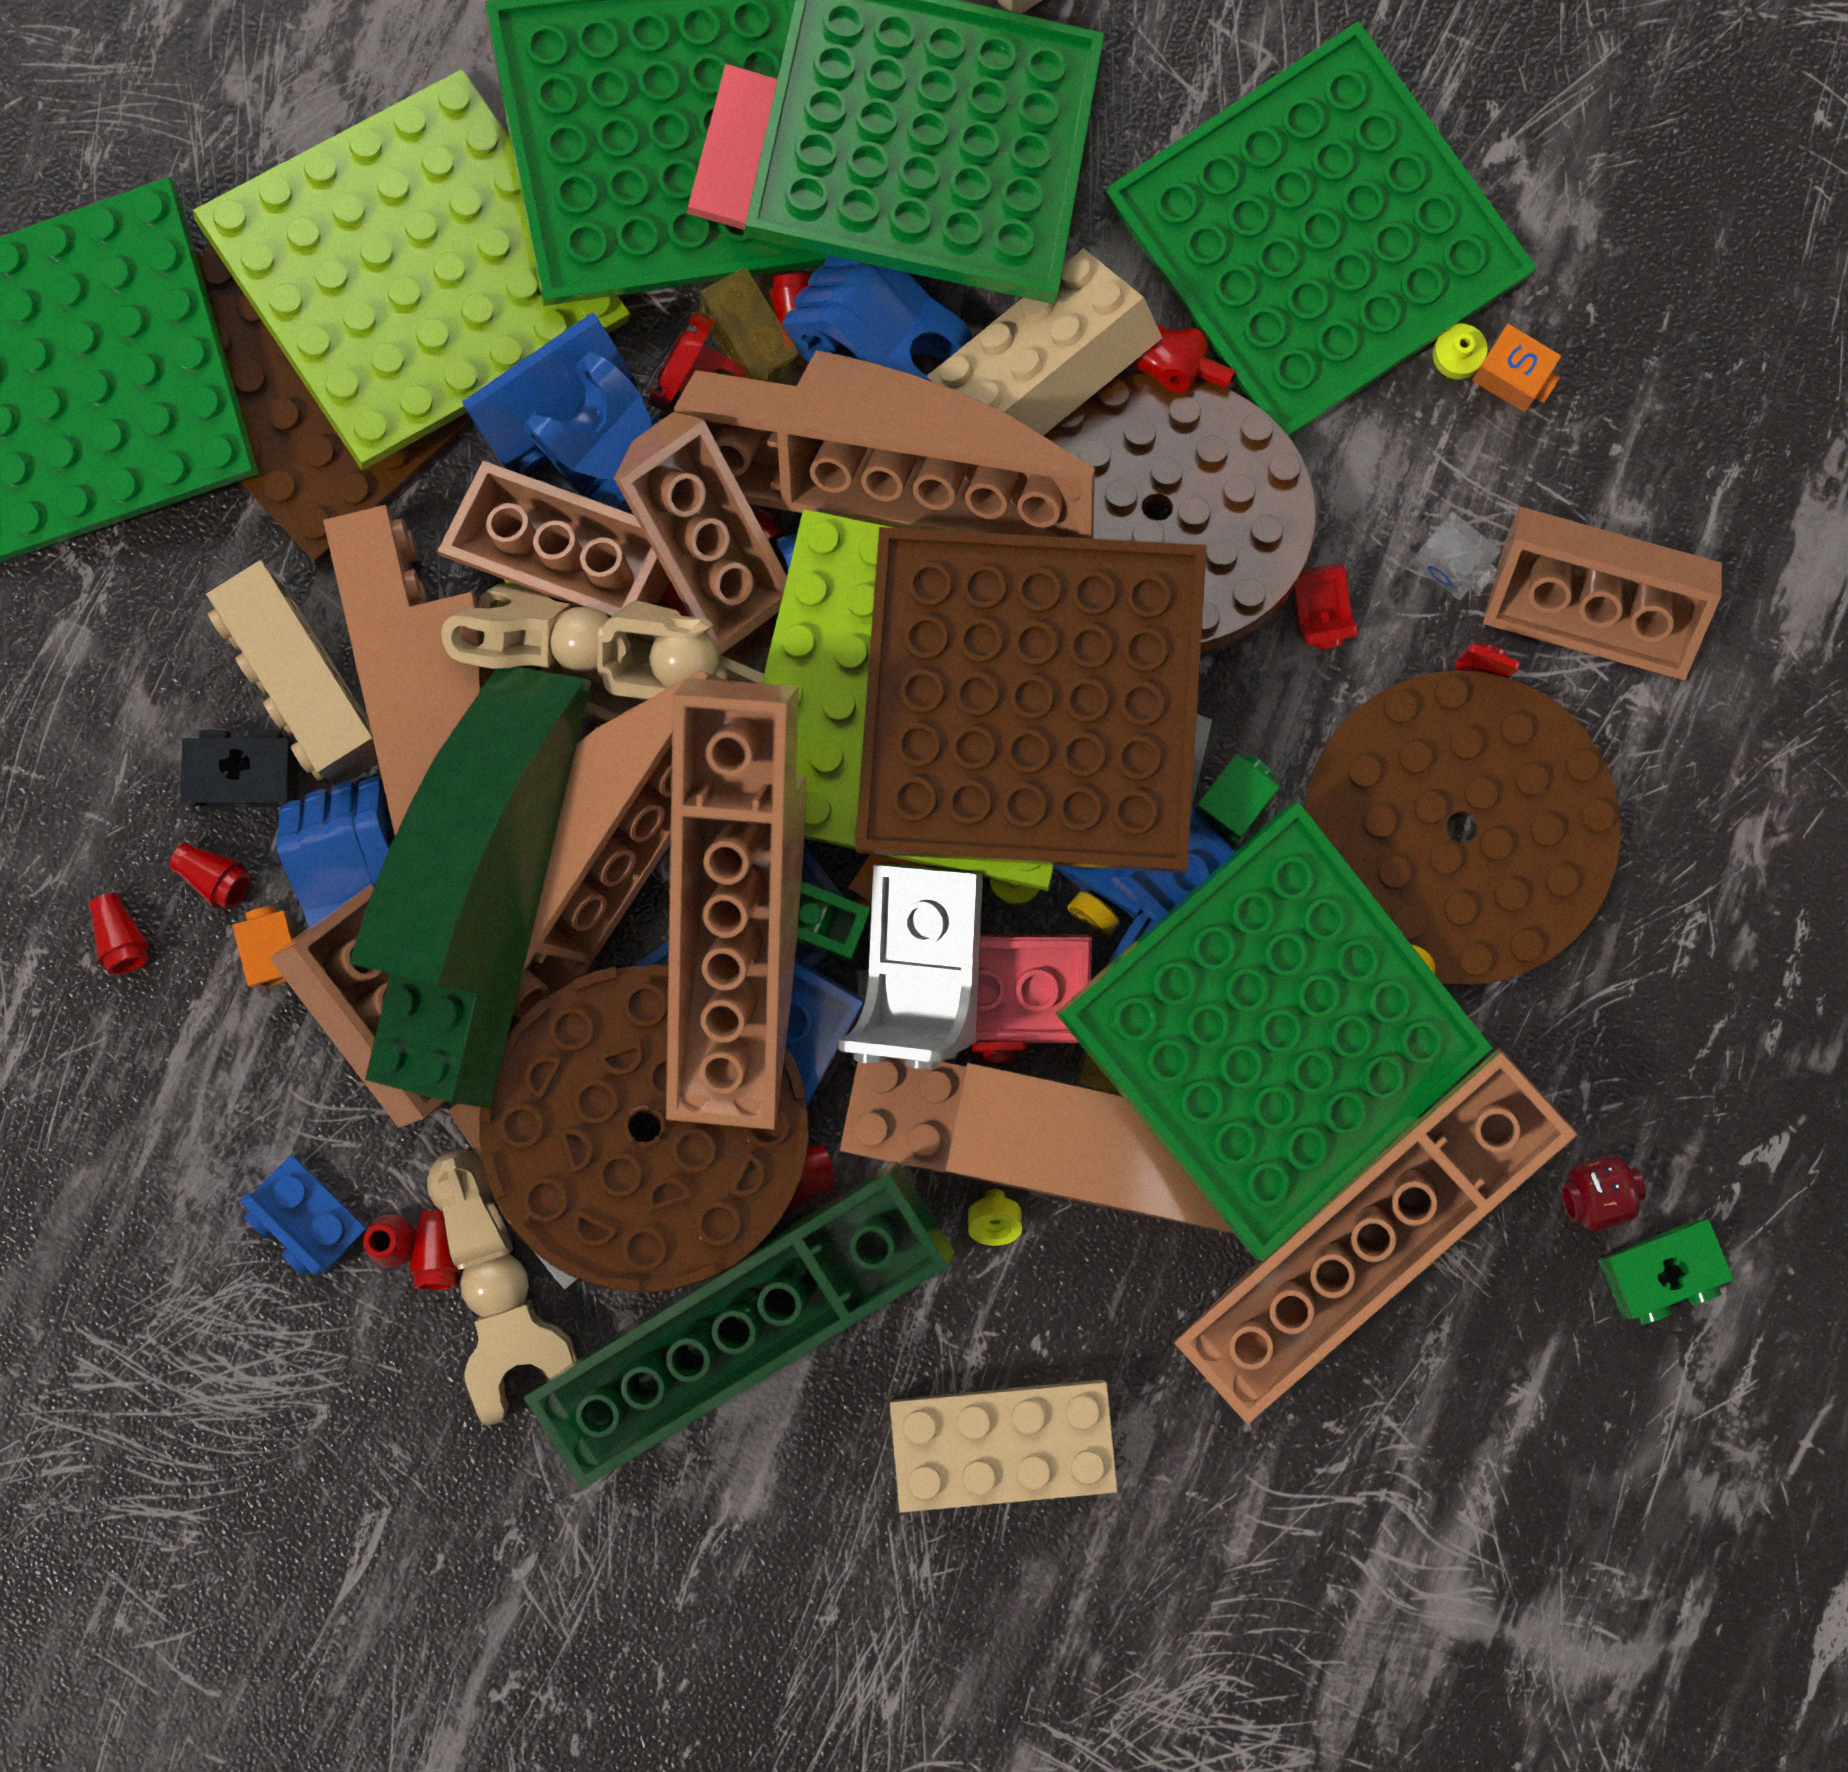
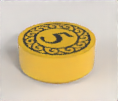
M1080 891L1067 906L1071 915L1084 928L1100 939L1109 940L1120 926V920L1116 913L1101 899L1087 891Z

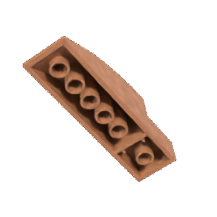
M816 350L797 386L695 370L674 407L677 413L704 419L748 504L799 513L806 509L893 528L1092 539L1094 537L1095 468L1007 413L963 393L912 374L864 360Z
M382 505L324 519L323 523L393 829L396 835L408 806L435 755L492 675L494 668L458 662L447 654L441 636L445 620L463 608H479V601L472 592L430 602L424 581L418 580L415 569H412L411 562L419 561L414 535L411 530L407 531L403 518L396 519L387 506ZM461 626V636L468 644L480 646L485 638L484 631Z
M702 670L687 677L724 680ZM686 679L601 725L577 743L509 1033L542 999L545 1000L556 991L571 984L573 980L586 974L670 845L673 694Z
M687 678L673 694L666 1120L773 1130L776 1127L792 997L805 832L807 776L796 775L799 686Z
M1498 1048L1428 1112L1413 1121L1264 1261H1258L1177 1338L1174 1344L1248 1425L1577 1136L1574 1128L1508 1056Z
M887 1057V1061L881 1063L858 1062L839 1150L841 1153L889 1163L897 1161L899 1165L1233 1233L1122 1096L967 1063L966 1067L939 1061L937 1068L917 1069L907 1067L905 1065L906 1059Z

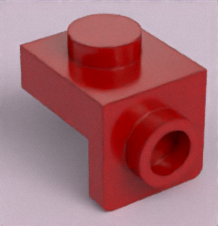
M1339 562L1305 569L1292 588L1297 630L1306 644H1314V647L1320 649L1334 648L1343 645L1346 642L1345 638L1359 635L1357 623L1351 616L1346 572L1343 564Z

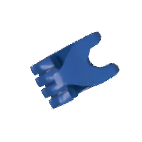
M828 256L824 267L816 269L811 274L808 280V287H804L794 299L796 308H793L786 314L782 323L795 346L796 352L809 362L816 350L832 354H838L839 352L841 356L878 364L928 381L931 380L913 364L911 357L930 355L944 362L971 340L972 334L963 320L931 298L907 272L834 256Z
M589 350L574 367V371L581 378L586 388L585 402L579 413L568 421L559 422L546 417L539 409H535L522 427L580 496L633 514L614 477L631 442L662 419H658L655 415L649 416L641 394L616 366Z
M370 777L362 780L358 785L359 790L356 789L352 781L341 782L332 787L331 797L326 789L315 790L306 795L305 806L301 800L289 801L280 806L276 847L281 863L304 912L308 927L367 886L372 885L374 887L385 857L391 846L389 839L395 837L385 789L380 777Z

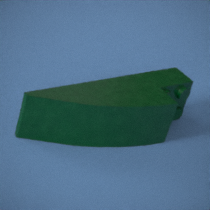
M520 667L496 668L435 755L408 806L385 857L365 910L349 962L352 965L390 973L366 1072V1081L450 1103L491 1109L592 681Z
M896 1161L818 1209L814 1205L769 1233L750 1254L717 1276L685 1287L530 1391L523 1398L580 1488L584 1489L949 1266L955 1252Z

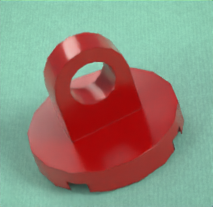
M699 311L697 313L694 312L688 321L696 326L695 331L685 330L684 334H680L657 376L659 379L657 385L663 388L661 393L659 394L651 389L648 394V404L662 412L668 408L677 391L683 393L695 370L711 373L717 369H725L735 377L747 378L742 368L734 361L704 345L714 320Z

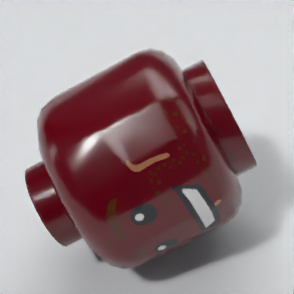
M1608 1155L1574 1165L1568 1172L1567 1181L1561 1183V1196L1570 1220L1573 1223L1580 1222L1584 1228L1596 1232L1633 1221L1639 1212V1200L1646 1198V1187L1643 1177L1637 1168L1630 1169L1622 1158Z

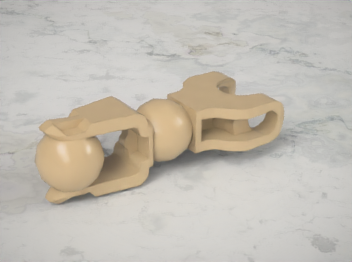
M508 583L497 584L483 593L479 600V608H463L445 620L441 632L442 642L447 654L458 662L486 668H512L523 665L548 668L558 661L564 669L576 674L597 672L598 676L602 677L605 689L613 695L644 699L652 698L700 670L714 675L719 661L716 643L706 632L713 626V623L705 617H684L674 609L641 601H633L611 618H608L604 612L591 606L570 609V604L554 601L543 593L521 585ZM498 600L504 601L507 604L497 608ZM461 626L484 631L485 638L480 646L468 644L461 636ZM626 632L657 635L649 655L651 668L637 665L634 662Z
M456 1149L439 1156L432 1164L426 1180L427 1189L434 1205L444 1214L453 1264L457 1265L458 1270L464 1269L460 1280L461 1296L468 1308L479 1316L474 1322L479 1340L477 1348L469 1357L464 1378L480 1421L486 1426L500 1423L507 1413L508 1401L504 1383L507 1371L516 1365L532 1364L544 1370L548 1379H550L578 1360L570 1335L559 1326L543 1321L537 1316L531 1299L525 1301L529 1288L527 1273L521 1262L509 1254L513 1250V1239L492 1197L493 1194L486 1178L483 1162L474 1151Z

